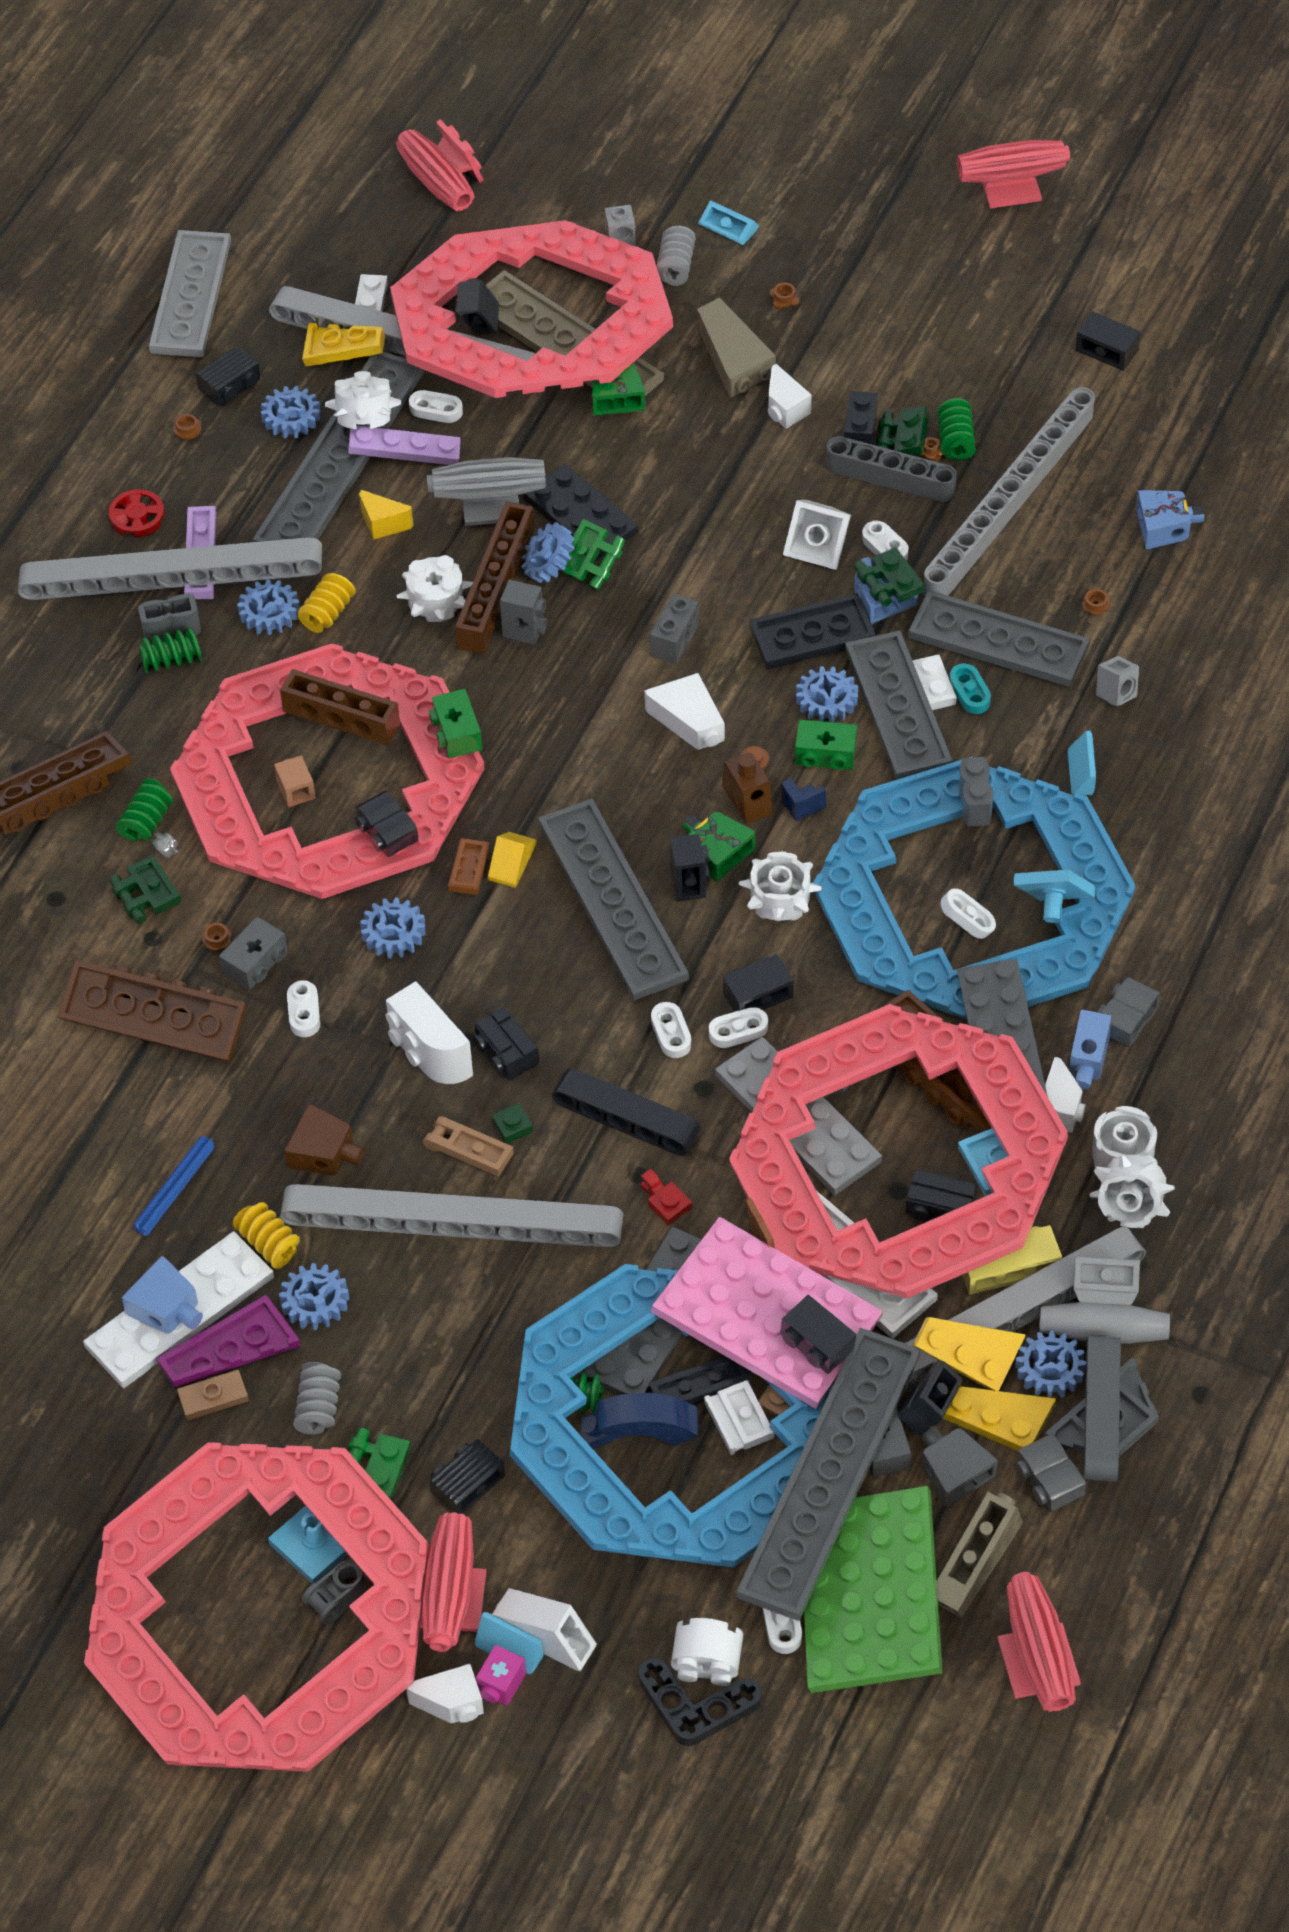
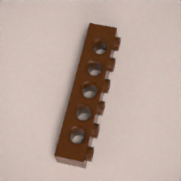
M505 502L455 626L457 649L485 654L501 614L500 599L508 581H514L522 561L521 558L526 551L525 546L528 545L534 531L532 506Z

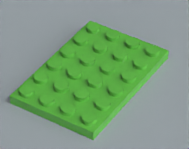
M928 1486L855 1498L804 1609L807 1683L811 1693L942 1674L931 1491Z

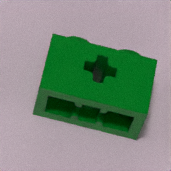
M466 689L433 696V709L428 710L432 726H437L439 729L436 732L440 749H446L448 758L481 751V731Z
M799 720L795 745V765L853 770L857 744V725Z

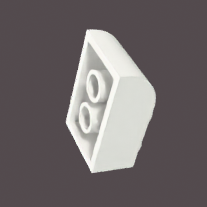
M416 981L386 999L388 1013L385 1016L390 1028L388 1036L395 1046H401L405 1050L407 1059L414 1067L418 1065L430 1079L443 1084L460 1083L473 1076L470 1041Z

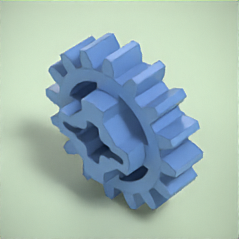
M284 386L283 392L275 389L273 390V397L269 395L265 397L266 403L261 404L262 423H265L266 430L272 429L275 436L280 432L283 433V438H287L289 434H293L295 438H298L299 432L307 435L308 427L315 429L316 421L321 419L320 403L317 401L315 394L309 395L307 388L300 392L298 386H295L293 390H289L287 386Z
M549 523L546 524L545 530L539 528L538 535L530 537V545L525 546L527 554H524L521 558L525 561L521 566L525 570L524 574L538 583H542L543 580L549 582L551 576L557 578L558 570H565L566 561L572 558L569 556V552L575 548L571 545L575 540L571 536L572 532L558 523H554L553 526Z
M269 579L266 580L265 585H261L257 581L255 582L256 588L246 587V595L240 594V603L237 604L241 623H246L248 630L256 627L257 634L267 630V634L271 635L274 629L282 633V626L285 625L291 628L292 620H298L299 600L297 592H292L289 584L282 587L280 580L275 585L271 584Z
M821 666L820 672L816 673L811 669L809 670V678L801 676V684L796 685V704L800 705L801 713L808 711V719L810 720L815 716L819 717V721L822 722L825 718H829V721L834 723L835 717L845 720V712L852 714L854 706L858 705V685H854L853 676L846 678L845 670L836 673V669L833 666L830 671H825V668Z
M395 897L393 903H389L385 898L383 899L382 906L373 903V912H364L365 920L360 922L362 941H366L368 950L375 948L377 956L387 952V957L390 959L393 953H398L401 958L404 957V950L413 953L415 952L414 944L422 945V936L426 935L424 915H420L418 906L411 908L409 900L400 904L399 898Z
M312 1263L310 1270L306 1271L303 1266H299L300 1274L296 1275L291 1272L288 1274L289 1282H282V1293H279L283 1314L289 1315V1320L292 1324L299 1320L302 1329L308 1323L312 1324L314 1330L318 1329L319 1323H323L328 1328L330 1327L329 1319L333 1318L339 1321L341 1319L340 1311H347L346 1301L349 1300V1291L345 1278L340 1279L337 1269L329 1273L328 1265L325 1264L321 1270H318L316 1264Z
M1051 1330L1049 1337H1044L1041 1332H1037L1036 1341L1028 1337L1026 1338L1025 1347L1020 1346L1018 1350V1357H1016L1015 1368L1018 1369L1017 1378L1018 1380L1025 1379L1024 1388L1026 1390L1033 1386L1035 1388V1396H1039L1043 1391L1046 1392L1048 1398H1052L1054 1392H1057L1063 1398L1065 1396V1389L1075 1392L1076 1384L1083 1382V1372L1086 1370V1361H1083L1084 1350H1077L1078 1342L1076 1340L1070 1343L1066 1342L1067 1334L1065 1333L1060 1338H1056L1054 1331ZM1031 1358L1034 1360V1361H1033V1364H1034V1368H1033V1369H1031L1030 1364H1029V1361H1030ZM1069 1360L1072 1364L1071 1371L1068 1370L1067 1362Z

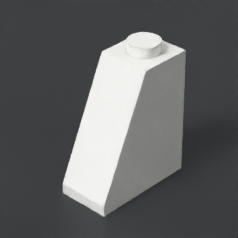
M698 673L644 690L647 713L697 750L712 747L725 741V723Z
M508 1588L492 1615L541 1639L543 1654L577 1671H581L597 1645L569 1604Z

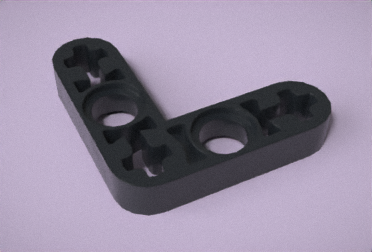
M649 1658L642 1662L639 1667V1682L642 1689L674 1738L684 1746L698 1744L755 1712L761 1705L762 1690L760 1685L752 1679L738 1680L693 1705L663 1660ZM652 1670L655 1674L659 1673L660 1683L663 1686L659 1690L653 1677L648 1678V1671ZM741 1692L752 1693V1700L741 1699ZM667 1695H675L681 1702L676 1708L668 1709L662 1705L661 1701ZM736 1702V1710H733L732 1704ZM721 1705L727 1710V1714L721 1719H714L709 1716L708 1711L712 1706ZM699 1714H702L704 1723L703 1721L699 1722ZM687 1723L690 1727L694 1726V1733L690 1734L687 1730L683 1731V1724Z

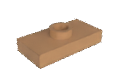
M239 1369L177 1389L187 1421L249 1401Z

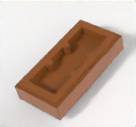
M460 839L448 884L449 891L478 895L490 851V842Z

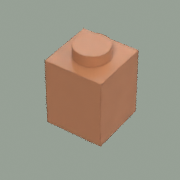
M302 755L274 764L276 781L288 808L316 799L314 783Z

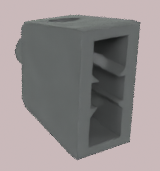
M932 1426L921 1435L922 1441L927 1445V1448L922 1452V1468L946 1508L996 1477L997 1459L962 1429H955L944 1436L936 1426Z

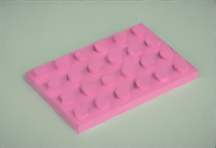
M721 1217L716 1220L654 1302L651 1313L817 1409L834 1385L845 1359L829 1374L821 1368H815L808 1362L802 1352L797 1348H791L780 1335L782 1318L808 1294L856 1334H858L860 1328L872 1331L881 1319L883 1311L775 1248L768 1247L763 1241Z

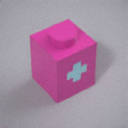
M495 1645L476 1676V1683L481 1697L490 1703L496 1704L499 1702L508 1706L526 1675L525 1658Z

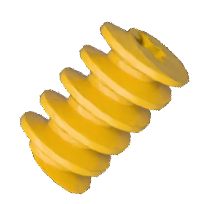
M336 573L324 575L321 582L317 584L315 590L306 599L304 605L300 607L298 611L300 622L317 634L322 633L323 628H330L333 621L338 618V613L344 610V605L349 603L350 597L355 595L356 589L348 579Z
M261 1202L253 1206H247L234 1217L233 1227L240 1232L241 1236L248 1240L249 1244L255 1247L258 1253L263 1255L266 1261L271 1263L273 1268L281 1269L292 1260L296 1247L300 1242V1237L292 1234V1229L284 1226V1221L276 1218V1213L268 1210L266 1203Z

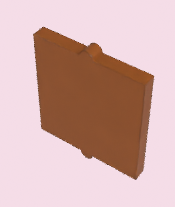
M752 1198L745 1200L750 1227L756 1238L766 1243L768 1247L775 1248L774 1239Z

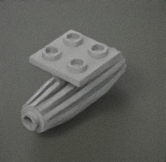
M506 457L463 461L432 469V475H427L428 492H434V497L463 500L465 526L496 524L506 501L519 504L518 495L546 488L544 460Z

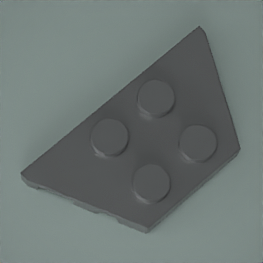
M1133 1357L1120 1367L1119 1456L1158 1423L1159 1418L1154 1404L1148 1397L1149 1391L1145 1382L1141 1380L1137 1370V1362ZM1085 1398L1047 1430L1045 1436L1052 1433L1062 1447L1084 1453Z

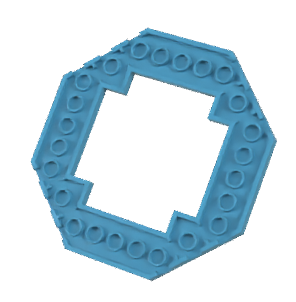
M962 760L862 790L854 811L848 816L841 829L840 837L833 844L825 859V865L820 874H817L813 884L821 886V890L814 893L857 981L898 996L909 989L926 1006L967 1020L957 969L953 970L942 947L913 956L871 872L896 864V856L888 840L962 817L963 800L959 794L960 764ZM1000 766L997 769L989 767V783L993 790L992 808L994 807L1004 828L1007 829L1033 821L1058 870H1071L1095 885L1094 897L1074 899L1075 905L1062 909V922L1055 923L1061 936L965 966L970 967L1017 959L1027 1005L1030 1007L1089 988L1135 893L1136 885L1087 796L1076 793L1074 796L1059 791L1058 786L1038 779L1036 782L1021 778L1020 773Z
M624 1264L526 1329L509 1456L593 1550L735 1567L756 1551L830 1391L817 1409L767 1381L790 1406L789 1409L771 1420L769 1426L787 1448L694 1513H691L671 1490L645 1508L565 1419L584 1406L587 1401V1397L570 1378L658 1320L660 1317L651 1313L652 1305L678 1272L677 1270L657 1268V1271L638 1269V1265ZM680 1330L685 1337L689 1335L684 1331Z

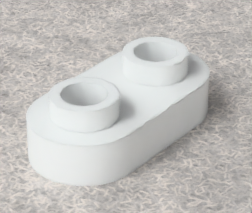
M420 390L414 392L409 398L410 412L418 418L453 423L458 421L463 415L462 401L453 395Z
M872 521L863 527L862 541L875 555L896 547L907 561V543L887 524L881 521Z
M951 889L942 897L941 907L944 914L972 936L983 939L994 931L996 922L993 915L962 890Z
M297 981L287 991L290 1028L299 1037H309L314 1035L320 1028L317 989L311 982Z
M671 1002L657 1004L651 1012V1023L661 1050L671 1058L685 1056L691 1049V1035L680 1008ZM670 1020L671 1022L664 1023L662 1021Z
M747 1008L716 1017L709 1024V1039L712 1044L720 1048H728L759 1039L768 1031V1016L759 1008Z
M763 1608L766 1631L771 1648L781 1654H789L796 1651L802 1642L800 1620L796 1621ZM781 1636H788L791 1639L783 1642L779 1638Z

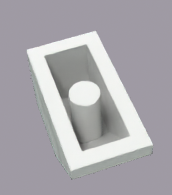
M775 364L771 369L768 413L773 421L779 422L787 429L811 414L812 395Z
M1055 1057L1045 1084L1047 1096L1067 1131L1073 1132L1076 1121L1082 1122L1086 1104L1081 1103L1082 1089L1062 1059Z
M470 1664L415 1680L406 1689L410 1705L451 1724L458 1721L463 1723L469 1722L477 1718L478 1715L484 1714L482 1698Z

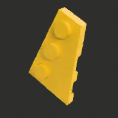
M309 323L302 359L307 367L383 353L385 333L382 327L354 325L349 329H340L338 324H329L328 328L318 327L317 323Z
M928 1317L925 1319L912 1346L921 1349V1352L937 1361H944L953 1370L983 1387L999 1391L1026 1335Z
M960 1386L943 1419L1018 1451L1037 1440L1055 1406L1056 1399Z

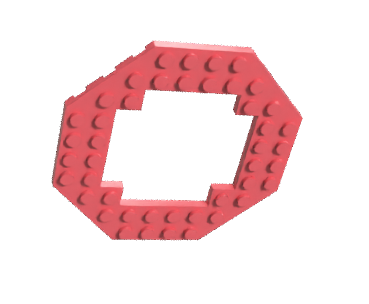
M566 220L454 235L390 287L407 363L494 398L506 397V392L522 390V394L543 392L545 387L560 385L561 389L583 386L584 381L598 379L600 384L610 383L673 328V317L653 254L637 246L627 244L615 238H609V236ZM534 255L614 285L606 292V301L621 307L566 356L543 347L528 361L447 330L456 322L455 313L442 308L444 304L458 293L457 289L459 287L457 284L459 282H466L472 278L476 279L497 260L520 268Z
M328 644L225 678L219 686V693L214 701H210L202 714V721L196 730L192 731L184 744V751L178 761L175 760L170 768L173 781L209 862L321 899L433 862L484 771V761L479 751L448 758L446 749H440L436 736V732L439 729L437 726H432L428 710L433 709V696L449 693L443 678L431 675L429 678L417 674L415 669L396 663L394 666L380 662L377 657L361 652L353 654L344 651L342 646L336 644ZM292 669L398 703L400 726L427 780L402 789L403 798L410 811L407 814L417 827L418 842L388 857L382 851L378 852L374 848L367 832L362 833L359 829L301 848L292 827L263 835L228 757L254 748L253 741L246 728L247 726L286 714L282 708L280 689Z
M889 1004L777 1052L773 1060L771 1072L763 1082L757 1096V1103L753 1112L749 1113L741 1131L739 1143L736 1149H733L729 1161L748 1199L752 1198L771 1233L776 1250L816 1273L908 1299L1024 1247L1068 1139V1133L1013 1037L1001 1034L999 1037L984 1033L981 1028L959 1023V1025L946 1023L940 1017L918 1012L916 1015L902 1011L901 1007ZM914 1057H917L929 1080L958 1068L1008 1156L981 1168L982 1175L993 1194L880 1243L866 1218L837 1231L789 1141L816 1129L815 1122L805 1104Z
M208 1442L104 1527L102 1557L99 1559L96 1578L97 1591L95 1604L92 1605L89 1626L90 1638L84 1664L167 1765L309 1772L414 1683L429 1544L345 1448L332 1447L331 1450L313 1449L312 1446H286L285 1448L267 1447V1445L261 1444L228 1446L221 1443ZM249 1493L269 1516L296 1495L374 1584L349 1606L351 1611L369 1631L265 1718H263L244 1694L217 1716L140 1624L166 1602L147 1577Z

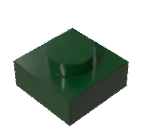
M520 1103L491 1115L494 1126L506 1144L533 1132V1125Z

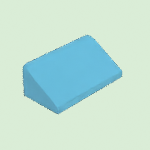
M711 200L698 222L700 226L741 245H744L759 227L754 220Z
M1085 731L1068 748L1072 795L1076 793L1093 795L1095 792L1096 770L1093 738L1091 731Z
M488 1612L482 1614L475 1638V1646L488 1654L491 1653L495 1645L525 1658L526 1673L532 1674L544 1656L542 1640Z

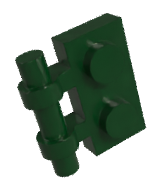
M924 405L900 410L899 419L894 420L892 412H884L882 419L879 420L878 431L880 436L876 439L875 446L909 455L923 454L929 418L927 407ZM896 433V437L890 438L891 434Z
M896 547L871 557L872 567L867 566L863 560L856 562L854 565L855 570L858 572V579L869 587L872 598L875 601H879L883 607L891 604L892 599L890 597L893 595L900 603L924 593L923 582ZM881 578L885 584L879 583L877 579Z
M154 855L128 866L127 871L130 877L122 880L119 875H114L109 880L113 886L112 892L117 899L122 900L125 905V912L137 924L146 921L147 917L143 911L148 907L156 915L181 903L180 894ZM138 889L141 896L134 898L131 892Z

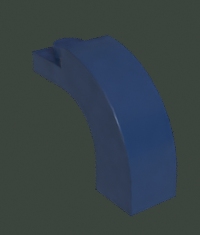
M630 1393L609 1397L597 1402V1410L581 1417V1437L592 1449L615 1439L632 1435L655 1437L674 1447L698 1436L697 1407L677 1397L657 1393Z

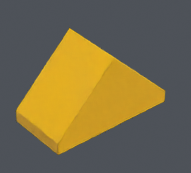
M361 490L359 493L361 513L373 540L406 531L413 527L411 506Z
M512 832L497 836L488 880L516 888L534 851L537 839Z

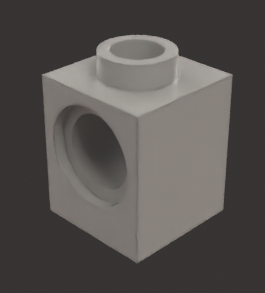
M631 205L604 208L606 236L636 246L635 221Z
M1120 656L1099 664L1096 696L1116 706L1137 697L1139 666Z

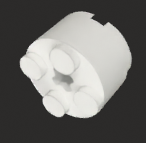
M1121 1106L1116 1107L1115 1111L1107 1114L1106 1112L1097 1119L1092 1143V1158L1095 1168L1097 1166L1107 1168L1113 1158L1120 1157L1122 1154L1150 1155L1154 1158L1157 1130L1145 1112L1134 1107Z
M690 1618L689 1625L684 1626L683 1620L678 1622L671 1660L672 1668L678 1671L677 1678L686 1682H695L697 1678L711 1679V1683L714 1685L729 1686L731 1679L738 1675L743 1632L736 1627V1633L728 1630V1623L709 1618Z

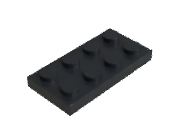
M566 463L545 476L546 488L523 494L524 500L552 524L558 523L571 531V536L575 535L583 519L606 529L610 534L605 542L609 544L612 543L616 535L627 541L638 533V525ZM600 551L595 561L605 556L606 553Z
M858 593L749 620L750 630L766 669L845 650V643L876 636Z

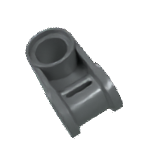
M348 1560L339 1563L322 1579L313 1583L302 1596V1602L306 1606L311 1605L317 1611L324 1625L334 1622L354 1601L365 1593L366 1584L362 1570L354 1561ZM348 1578L356 1579L352 1584H342Z

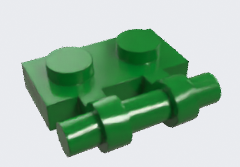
M583 519L573 536L575 540L571 543L575 547L573 551L569 552V556L572 558L566 561L565 570L559 569V571L581 582H584L587 574L590 573L594 577L589 585L599 590L603 582H607L611 575L609 571L615 560L619 559L623 553L621 549L626 540L616 535L612 543L609 544L605 542L610 534L606 529ZM599 552H605L606 554L599 567L594 565L593 563Z
M358 1428L356 1436L350 1440L348 1446L349 1453L358 1463L361 1457L370 1458L368 1466L364 1470L392 1501L411 1449L410 1441L379 1434L376 1444H371L367 1442L370 1431L365 1428Z

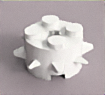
M359 371L352 378L335 381V399L325 402V407L336 410L334 415L337 417L338 423L344 427L357 429L356 424H370V429L388 423L390 421L391 408L401 405V400L390 397L392 391L390 390L388 379L371 377L370 372Z
M447 555L429 557L423 560H415L409 565V571L402 574V577L406 580L407 590L397 594V598L408 599L411 616L416 617L420 615L426 617V621L442 622L454 617L456 610L463 608L466 601L463 590L471 587L473 582L462 580L459 565L454 563L453 558Z
M783 851L769 853L764 860L756 858L752 860L753 868L750 873V879L739 881V885L750 889L751 900L747 905L750 910L755 909V913L760 918L776 921L797 920L803 913L809 911L810 892L821 890V886L810 883V871L813 867L811 862L802 863L797 860L795 854Z
M1122 1154L1120 1157L1113 1158L1107 1168L1097 1166L1094 1169L1095 1174L1102 1183L1099 1190L1090 1193V1197L1098 1199V1205L1102 1213L1106 1217L1108 1215L1107 1220L1110 1222L1118 1220L1120 1221V1226L1139 1227L1142 1229L1151 1222L1154 1216L1167 1217L1170 1214L1169 1209L1163 1202L1164 1194L1175 1190V1187L1166 1184V1177L1162 1169L1157 1165L1158 1163L1155 1158L1150 1155Z

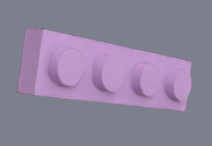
M357 425V429L350 428L348 454L444 465L459 463L460 437L383 428L370 429V427Z
M216 506L188 507L186 548L216 546ZM214 584L185 585L184 594L194 595L195 599H214Z

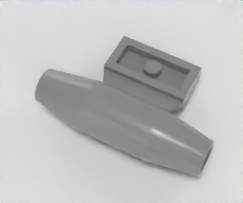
M1075 1257L1073 1289L1079 1302L1041 1306L1039 1332L1049 1334L1051 1330L1058 1337L1065 1333L1067 1334V1339L1076 1341H1087L1088 1336L1121 1338V1343L1125 1344L1168 1340L1170 1314L1132 1305L1139 1293L1140 1260Z

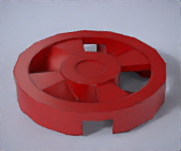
M147 490L123 492L109 506L111 525L114 530L124 536V532L134 533V537L150 535L162 525L161 519L165 516L164 505L161 499L155 493ZM141 496L150 498L151 503L148 506L141 503ZM148 514L157 515L150 523L147 521L149 518Z

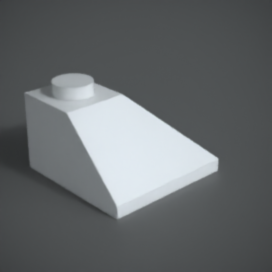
M805 499L796 500L783 555L837 570L851 515L831 506Z

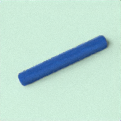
M205 1136L198 1138L133 1223L134 1230L137 1233L147 1236L213 1151L214 1142Z

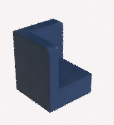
M791 778L781 783V801L793 819L797 821L826 808V790L824 787L815 789L813 785L799 789Z

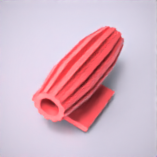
M441 119L436 122L443 135L438 146L414 129L403 131L399 135L396 145L410 171L436 198L458 212V210L463 211L473 203L475 196L462 173L469 171L479 183L484 180L479 171L482 167L472 155L474 150L466 140L461 142L455 128L452 125L447 127Z
M1026 140L986 146L957 156L960 182L982 183L990 208L1042 201V197L1035 177L1066 167V162L1070 161V150L1068 145L1064 146L1063 141Z
M444 1513V1515L439 1516L428 1550L420 1628H423L425 1643L429 1644L432 1650L439 1652L448 1651L452 1646H455L461 1631L477 1632L483 1610L487 1569L473 1568L472 1521L468 1516L466 1517L461 1513Z
M1029 1572L1018 1573L1012 1577V1581L1007 1585L1010 1622L1013 1633L997 1636L1015 1699L1036 1695L1043 1710H1048V1712L1060 1711L1073 1705L1074 1701H1076L1074 1687L1081 1684L1063 1623L1059 1622L1057 1612L1039 1577L1031 1575Z

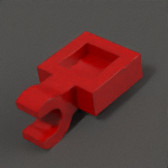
M651 1169L641 1175V1179L644 1182L640 1186L651 1196L648 1199V1206L668 1226L692 1209L691 1200L672 1181L664 1187L657 1174Z

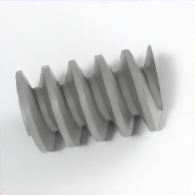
M672 226L663 232L656 266L662 282L671 286H679L688 279L696 237L695 233L687 227Z
M307 1362L302 1364L301 1383L299 1384V1395L296 1402L298 1406L295 1410L296 1418L294 1419L293 1426L301 1433L317 1435L323 1433L325 1428H330L335 1424V1419L332 1416L336 1414L337 1408L333 1404L338 1401L336 1392L339 1391L340 1385L337 1381L341 1379V1373L339 1370L320 1362Z

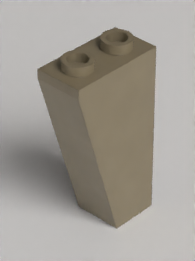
M720 297L697 309L698 330L726 392L731 398L771 378V369L776 364V356Z
M987 1492L937 1580L938 1606L959 1618L963 1617L1023 1524L1019 1509L1014 1506L1016 1504L1015 1500L1000 1492L997 1496Z

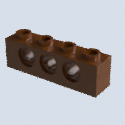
M295 669L291 670L280 689L283 712L384 745H389L400 726L397 702Z

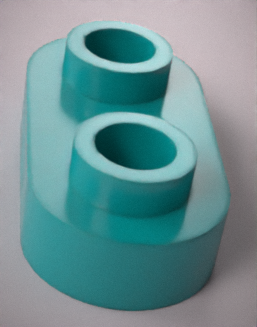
M965 663L954 666L950 672V682L964 710L972 714H981L987 711L990 707L991 693L978 670L974 666Z

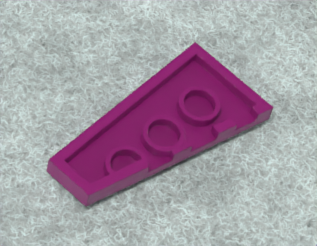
M265 1295L157 1358V1362L175 1388L300 1347L301 1345L299 1338L268 1296Z

